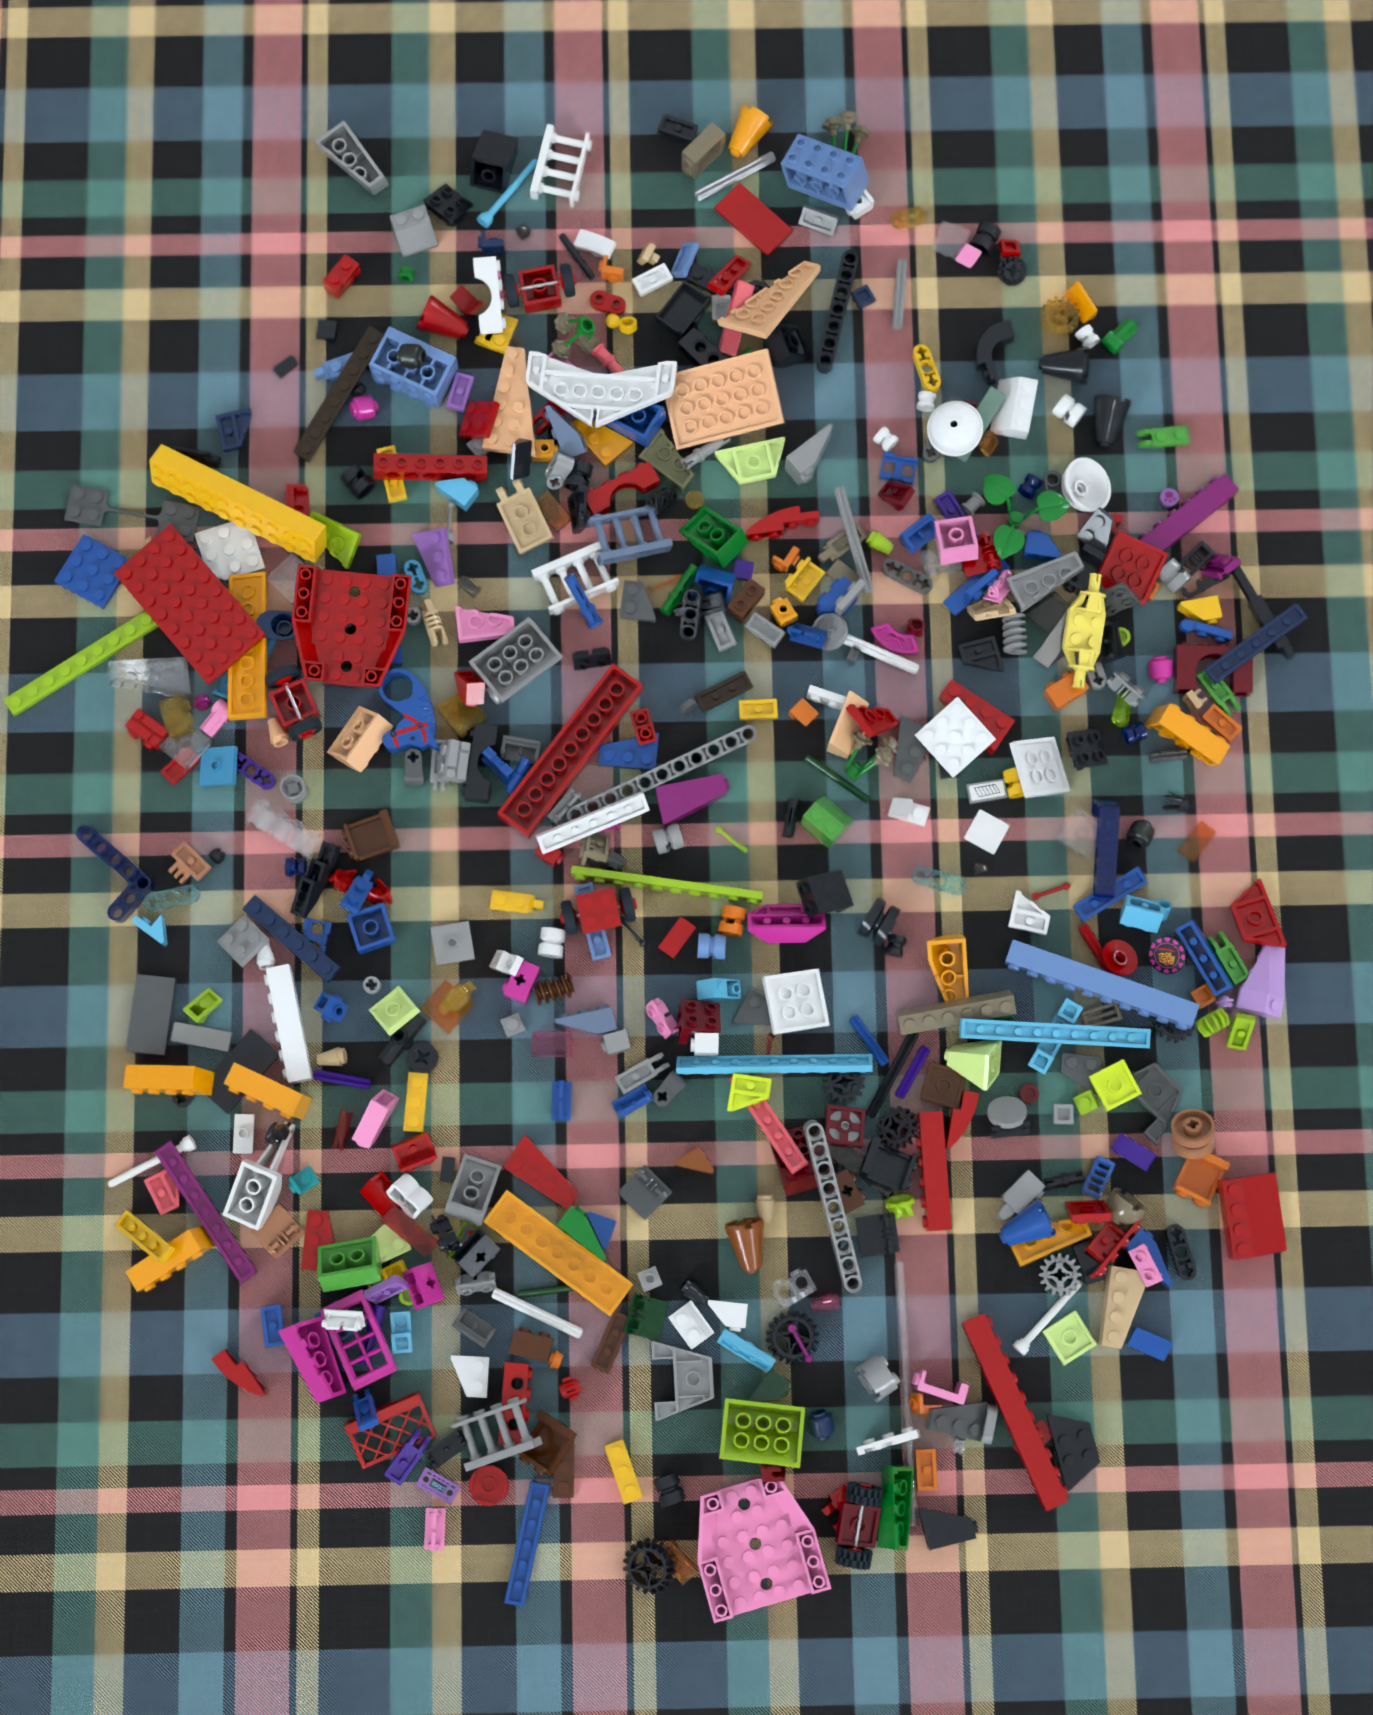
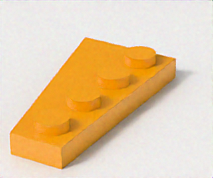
M1070 1219L1052 1222L1051 1226L1055 1228L1057 1235L1010 1246L1019 1266H1024L1091 1237L1092 1233L1087 1222L1082 1225L1072 1223Z

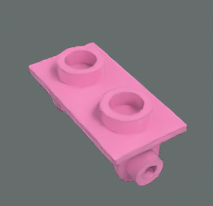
M1009 569L1001 572L999 580L997 579L988 588V592L983 599L997 603L1002 602L1011 591L1006 582V579L1012 576V572Z
M658 997L651 1000L645 1006L647 1015L654 1021L657 1031L663 1035L664 1039L678 1032V1024L673 1016H664L669 1010L663 1000H660Z
M1144 1243L1128 1251L1146 1287L1163 1281L1162 1274L1159 1272L1148 1251V1247Z
M426 1508L424 1549L430 1551L444 1550L446 1508Z

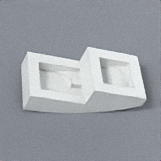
M580 229L573 245L576 249L591 252L595 257L604 258V255H608L609 260L616 247V242L599 234Z
M497 950L489 967L505 974L516 976L523 958L503 950Z

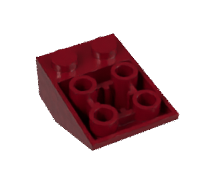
M804 1126L787 1130L808 1161V1165L794 1174L790 1173L770 1143L786 1197L818 1187L803 1131Z

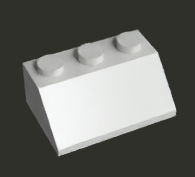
M1020 376L999 380L997 390L1007 396L991 421L989 433L1026 440L1030 429L1038 380Z

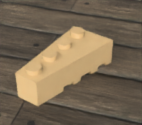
M1108 1266L1098 1346L1122 1349L1146 1286L1138 1270Z

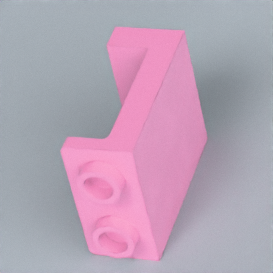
M919 1369L918 1373H914L912 1379L913 1389L964 1405L969 1385L957 1382L954 1393L925 1384L924 1380L927 1371Z

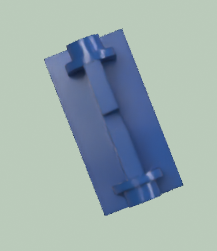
M796 622L787 628L790 641L819 649L823 648L828 633L826 630Z
M564 1080L552 1081L551 1121H571L572 1082H565Z
M644 1083L614 1100L611 1104L618 1117L622 1119L654 1099Z

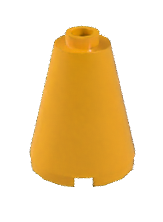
M746 103L740 108L728 146L730 149L729 153L736 158L744 157L774 124L773 120L771 122L768 121L770 118L768 115L754 106L750 109L747 108L748 104Z

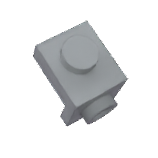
M719 294L712 295V323H718L717 320L721 317L726 318L731 295L725 294L723 297Z

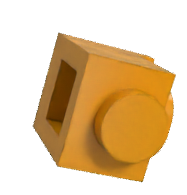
M554 439L535 440L537 457H532V462L551 461L554 453L558 452V445H555Z
M779 597L772 601L773 605L770 606V612L780 629L797 621L798 614L794 611L787 597L784 599ZM785 607L787 611L781 612L780 609Z

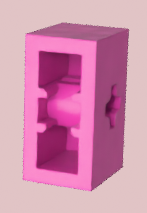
M523 960L516 976L511 975L509 980H505L502 987L504 997L526 1005L533 990V985H535L541 971L540 967ZM522 976L525 983H521L518 986L516 979H520Z
M432 1262L413 1267L402 1273L404 1280L408 1282V1291L415 1310L445 1299Z

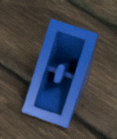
M588 1212L587 1216L603 1250L608 1248L617 1221Z

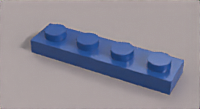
M1136 867L1072 907L1083 923L1123 899L1126 895L1146 885L1148 881L1139 867Z

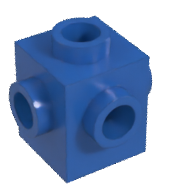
M322 992L313 1009L322 1014V1019L330 1023L332 1020L340 1023L349 1006L343 1003L344 998L334 993L331 996Z

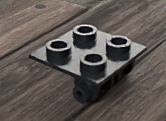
M446 183L423 200L427 210L434 213L436 217L439 216L440 220L443 219L448 226L452 227L457 224L456 219L474 206Z
M1098 728L1067 732L1066 741L1069 748H1071L1069 752H1073L1070 756L1074 757L1072 759L1073 767L1077 771L1084 770L1086 767L1108 764Z
M894 1212L855 1218L861 1258L900 1252Z

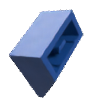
M843 576L840 580L837 578L830 585L831 589L829 592H823L817 599L818 603L816 604V614L818 616L825 613H836L835 602L841 595L845 596L849 592L847 589L851 585V582ZM859 596L842 615H845L858 602Z

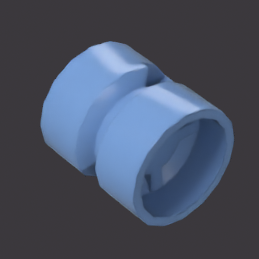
M699 933L697 958L708 959L712 956L713 959L724 960L726 934H715L711 937L708 933Z

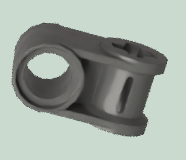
M1051 470L1046 473L1042 481L1043 492L1051 490L1064 497L1061 486L1062 477L1058 471ZM1047 478H1054L1056 484L1049 483Z
M409 749L405 753V786L425 785L423 758L417 749ZM412 755H416V758H419L414 763L410 759Z
M673 1070L655 1091V1104L659 1107L667 1106L686 1087L688 1082ZM658 1094H667V1101L662 1100L661 1102H659Z

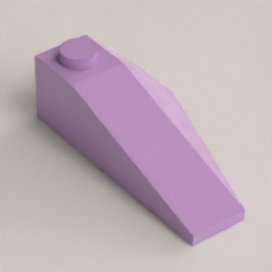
M1264 945L1257 956L1256 964L1248 972L1247 980L1239 988L1235 1008L1264 1018H1280L1285 999V948Z

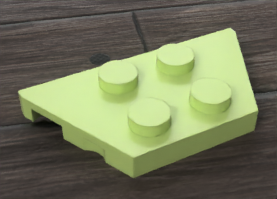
M785 437L718 450L714 454L739 485L775 478Z

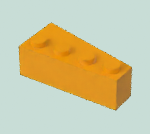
M1169 703L1154 708L1144 727L1149 730L1153 727L1159 731L1158 735L1162 738L1166 737L1175 740L1174 745L1182 749H1190L1189 753L1209 766H1216L1221 763L1230 748V745L1226 743L1223 737L1211 733L1209 727L1197 723L1193 716L1180 711L1181 708L1176 704Z
M235 1062L224 1082L225 1085L229 1086V1091L237 1095L242 1092L246 1094V1099L254 1103L259 1100L263 1102V1107L271 1111L276 1108L280 1110V1115L288 1119L293 1116L303 1120L313 1100Z
M126 1065L123 1088L131 1090L130 1093L132 1094L148 1092V1094L159 1095L160 1093L177 1095V1093L188 1096H212L215 1072L197 1066Z
M204 1227L188 1229L170 1241L169 1244L175 1250L164 1265H161L149 1255L125 1271L136 1291L145 1290V1292L152 1290L156 1287L155 1283L160 1280L161 1282L167 1280L172 1276L171 1273L176 1270H182L188 1266L187 1263L204 1255L203 1253L215 1247L216 1245Z

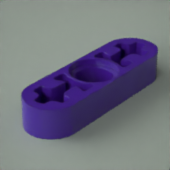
M238 751L237 756H239L238 759L243 763V766L240 770L241 765L237 763V772L264 790L272 789L276 784L274 775ZM250 765L256 767V772L253 775L246 774V768ZM261 771H263L261 775L264 778L270 777V784L266 783L263 785V780L258 777Z

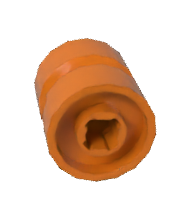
M723 905L721 912L723 920L719 922L718 933L732 937H742L744 925L741 923L745 921L747 910L738 906Z

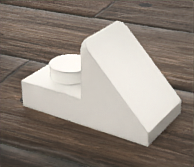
M893 797L888 816L924 827L930 807L913 803V799Z

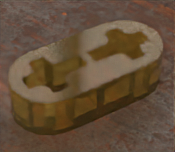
M921 207L897 210L892 214L891 225L895 229L922 225L926 212ZM917 213L920 219L914 217V214ZM897 217H900V219H903V220H902V223H899V221L896 220Z

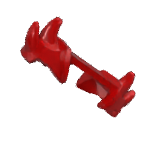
M337 869L330 876L329 882L334 881V889L338 890L339 888L340 893H346L354 881L352 877L357 873V870L344 871ZM377 878V887H372L366 901L371 902L372 905H375L377 902L386 904L387 901L391 905V888L387 887L381 879Z

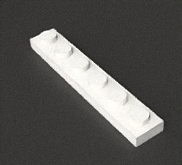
M641 791L535 836L542 854H546L650 811L644 793Z

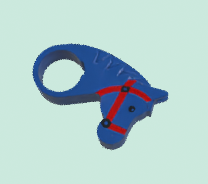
M399 668L389 670L381 687H378L379 693L384 703L403 719L397 724L395 730L384 734L382 741L385 748L390 753H399L410 748L421 750L422 752L428 748L440 751L435 740L437 724L434 708L424 686L407 670ZM404 678L412 682V695L408 699L392 701L385 696L386 687L391 681Z

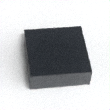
M318 319L316 338L335 341L337 321Z

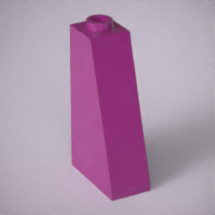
M722 773L655 787L663 828L725 797L727 790L730 789L728 779H724Z

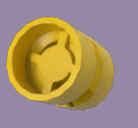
M1016 767L1003 771L1004 781L1009 785L1007 787L1009 798L1023 797L1024 793Z

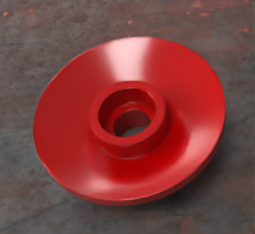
M1112 940L1102 950L1103 962L1106 968L1113 974L1128 976L1136 970L1138 965L1137 954L1128 943L1122 940Z

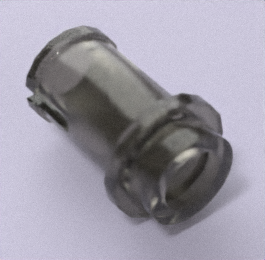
M462 575L456 583L458 588L464 589L475 598L476 594L478 595L481 591V588L470 581L468 576Z

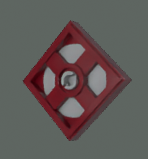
M827 1104L824 1125L827 1144L862 1149L865 1109Z

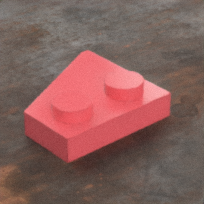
M166 1169L144 1180L161 1216L179 1208L180 1190Z

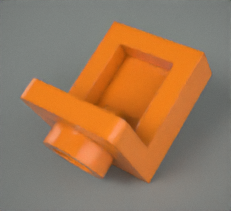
M604 255L603 261L600 260L598 271L601 272V279H606L611 283H623L624 268L609 266L608 255Z
M793 546L784 561L774 555L771 561L773 567L780 572L784 571L787 573L792 565L795 567L801 558L799 556L800 549Z
M911 1393L909 1400L911 1414H923V1417H928L930 1408L942 1407L940 1404L923 1405V1394Z

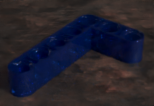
M1093 799L1092 816L1097 820L1093 897L1114 898L1120 806L1114 800Z
M82 825L77 829V838L130 883L109 906L107 911L109 918L114 922L124 923L154 890V881L88 825ZM91 831V836L88 839H83L84 833ZM105 843V849L98 852V845ZM118 855L120 857L119 861L116 864H112V858ZM134 868V873L131 876H126L127 869ZM143 880H148V886L143 889L140 888V883ZM134 894L135 900L132 903H127L128 896ZM117 909H122L121 916L115 918L114 912Z

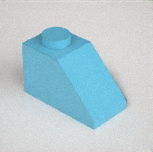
M465 478L437 481L435 483V488L439 493L449 500H453L464 511H467L479 496L478 485L470 479L467 481Z

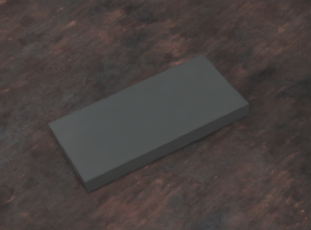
M137 974L126 1052L166 1056L176 978Z

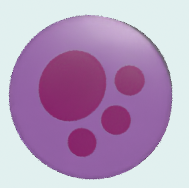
M1171 488L1163 490L1159 496V502L1165 508L1174 507L1179 500L1177 491Z

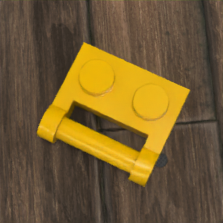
M501 313V316L505 317L506 328L503 329V333H493L490 341L485 339L487 334L479 333L474 343L505 354L506 346L510 345L519 323L518 319Z

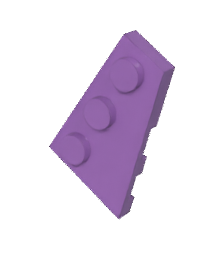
M442 527L413 534L412 537L435 587L455 584L447 528Z

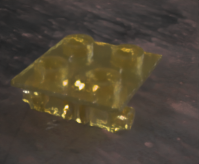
M458 693L436 706V709L439 711L438 713L445 718V722L449 723L450 728L452 727L456 735L461 738L467 734L466 731L475 727V723H481L488 718L478 705L476 707L466 706L459 699Z

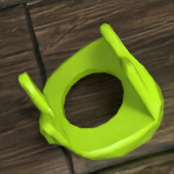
M909 1194L894 1195L886 1199L885 1208L889 1213L894 1212L895 1221L900 1217L909 1218V1216H914L912 1206L915 1203V1199Z

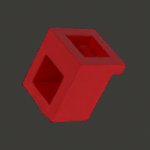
M538 845L534 851L536 857L553 868L556 864L560 865L565 858V855L560 851L561 848L542 854Z

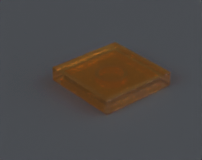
M445 980L421 1006L420 1010L446 1033L450 1034L475 1005Z

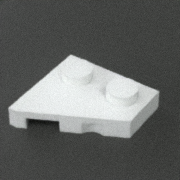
M1016 890L1008 927L1046 936L1050 915L1044 910L1039 909L1034 902L1028 900L1020 891Z
M451 1355L452 1363L466 1396L487 1398L490 1357Z

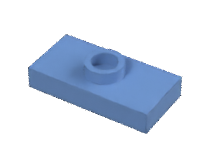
M696 242L682 244L670 273L673 278L687 277L699 244Z

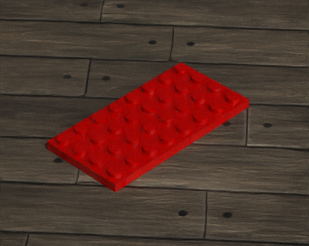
M171 523L114 572L116 577L208 685H211L267 636Z

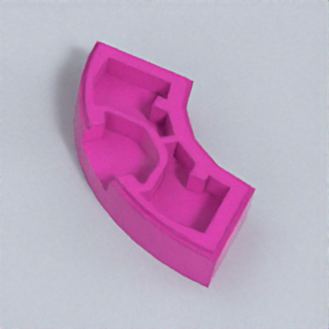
M889 623L871 628L872 635L885 649L901 655L919 653L913 634H900L892 629Z

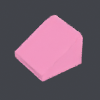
M965 244L959 249L955 261L971 268L982 251L969 244Z

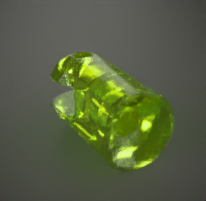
M1123 692L1118 694L1111 718L1112 722L1119 728L1128 724L1133 706L1124 701L1128 693L1121 698L1124 694Z

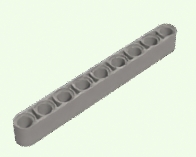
M809 1120L804 1124L803 1131L838 1270L846 1290L856 1293L862 1287V1280L824 1129L816 1120ZM818 1126L816 1134H809L810 1127ZM823 1145V1150L820 1153H814L815 1146ZM827 1164V1170L822 1173L819 1172V1166ZM832 1183V1189L824 1191L823 1187L825 1184ZM837 1202L836 1209L828 1210L830 1203ZM836 1221H842V1226L839 1229H833V1224ZM841 1240L847 1241L845 1247L838 1248V1243ZM851 1259L850 1266L843 1267L844 1260ZM856 1278L854 1285H847L849 1279Z

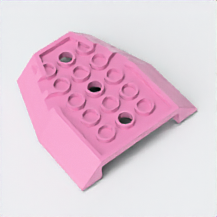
M762 1477L700 1496L697 1563L714 1623L734 1618L733 1616L808 1593L815 1594L831 1589L815 1529L783 1481L763 1482ZM741 1498H747L750 1501V1506L745 1510L740 1509L738 1506ZM752 1538L760 1539L761 1546L758 1549H752L749 1546ZM764 1578H769L772 1581L771 1588L767 1590L763 1589L760 1585Z

